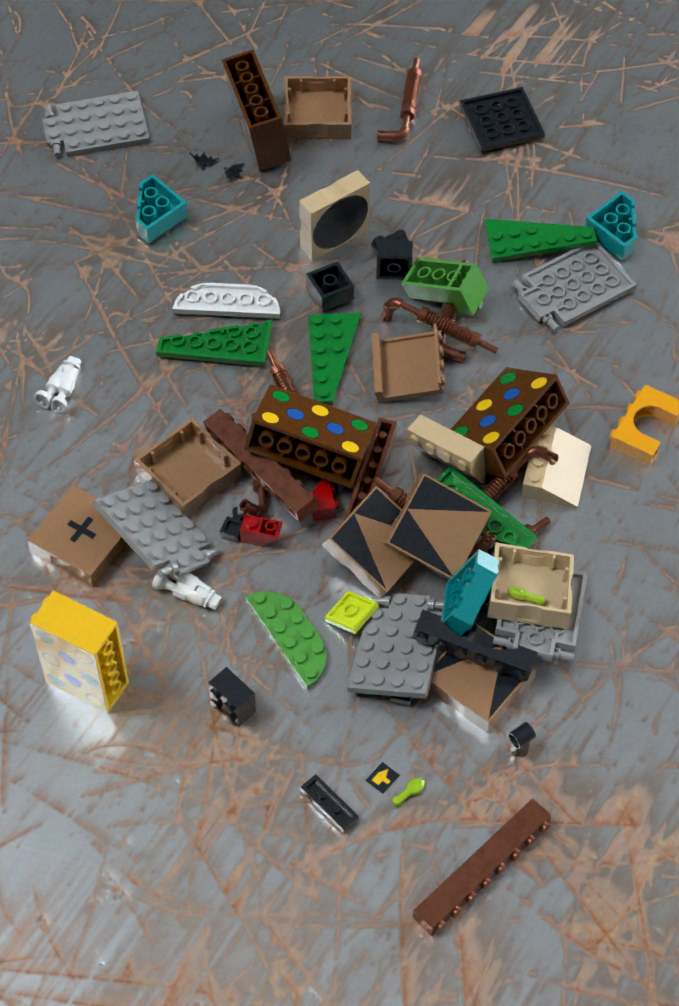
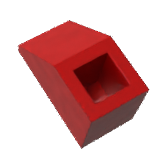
M323 478L312 491L316 497L315 502L317 509L311 513L313 522L336 518V510H339L338 500L333 498V494H335L334 484Z
M245 514L240 529L241 543L262 546L276 541L279 538L283 522Z

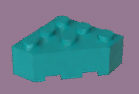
M154 174L139 184L136 214L137 234L150 243L188 217L187 202Z
M620 191L588 215L585 226L594 227L597 242L622 261L634 252L637 232L635 200L625 192Z
M479 549L446 582L441 621L459 636H462L472 628L474 620L482 604L485 602L494 580L499 574V559Z

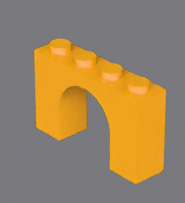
M645 384L642 390L637 391L634 397L635 401L629 403L626 415L620 417L617 424L618 427L611 431L609 439H611V448L650 466L659 452L661 442L639 432L634 422L642 417H654L675 427L679 421V400Z

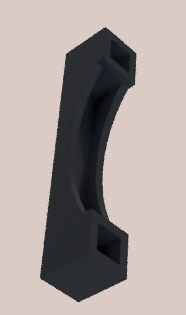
M422 609L412 639L421 644L431 645L439 651L452 653L458 658L474 661L479 666L490 667L498 673H506L517 680L528 681L538 652L520 645L516 649L507 650L476 645L452 632L441 621L442 616Z

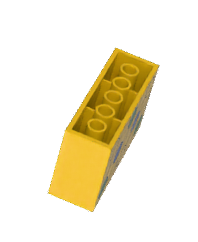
M53 590L49 596L44 598L41 608L30 619V626L45 680L62 691L108 713L129 683L118 622Z

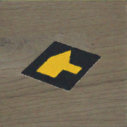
M382 762L365 781L384 794L400 775Z

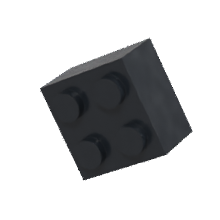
M377 240L376 279H405L412 267L413 241Z
M338 261L306 273V288L322 312L354 300V285Z
M225 667L208 682L210 703L216 710L220 709L224 713V717L228 722H234L239 727L256 712L255 693L229 668Z

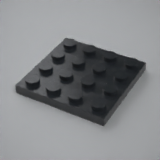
M523 87L460 100L461 110L481 152L545 138V132Z

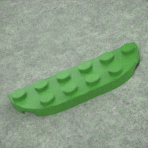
M264 591L246 596L247 603L307 690L310 689L322 677L327 660L324 642L297 603L283 594Z

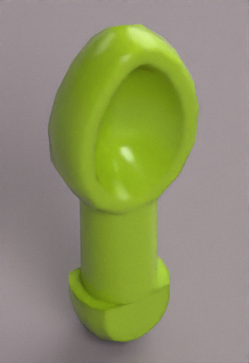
M511 586L507 590L509 595L518 600H527L540 606L546 602L545 597L528 593L527 590L520 587Z
M416 778L408 782L406 789L392 798L393 806L398 807L408 797L420 794L425 787L424 779Z

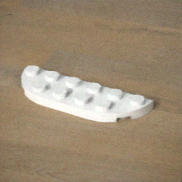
M197 284L190 287V290L184 294L181 293L173 305V313L280 319V307L276 298L268 294V291L264 288L248 284Z

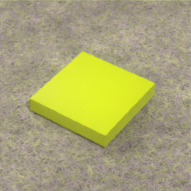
M348 590L326 614L324 619L327 623L356 634L379 608V605L376 601Z

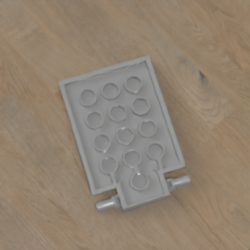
M138 91L56 104L58 113L56 117L52 112L51 105H45L46 113L42 122L47 145L53 149L55 157L61 156V145L65 146L66 155L69 157L150 143Z
M598 242L597 245L573 249L524 274L522 280L530 287L529 289L523 286L518 279L512 283L518 290L519 300L539 322L543 321L554 332L558 331L560 327L554 321L552 315L563 326H566L635 290L637 286Z
M151 480L95 499L93 502L94 508L152 571L166 566L158 570L159 577L168 574H176L177 577L208 565L211 557L220 554L218 547L208 550L211 542L174 505L161 488Z
M573 571L571 581L572 607L567 629L498 619L495 634L509 638L505 639L494 636L493 644L504 646L506 649H516L519 645L538 652L536 659L552 662V659L557 661L562 659L573 662V653L560 650H575L587 573Z
M393 593L392 596L371 597V600L378 602V605H384L386 608H378L364 624L347 684L348 692L427 699L439 650L431 645L421 644L412 639L422 609L442 616V612L433 611L443 609L444 601H436V599H432L431 596L397 593Z

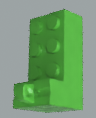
M417 257L401 283L409 298L453 303L458 313L474 315L476 310L482 308V299L489 289L477 264Z

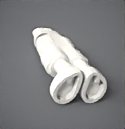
M72 356L64 360L46 383L48 390H39L35 393L34 400L44 409H48L51 405V410L56 413L64 412L68 406L65 398L70 397L75 388V382L81 370L80 365L82 361Z
M157 573L152 582L153 588L173 591V596L183 601H189L194 605L203 606L204 608L210 607L216 610L223 597L216 594V590H213L191 573L179 577L176 574L159 577ZM169 579L175 580V581H177V583L175 584V583H173L172 581H170Z

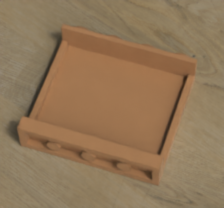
M433 324L434 331L387 339H381L379 333L372 334L374 389L378 403L444 393L443 386H446L445 374L442 375V371H445L444 360H441V356H444L443 346L440 345L443 337L441 330L438 331L436 324Z

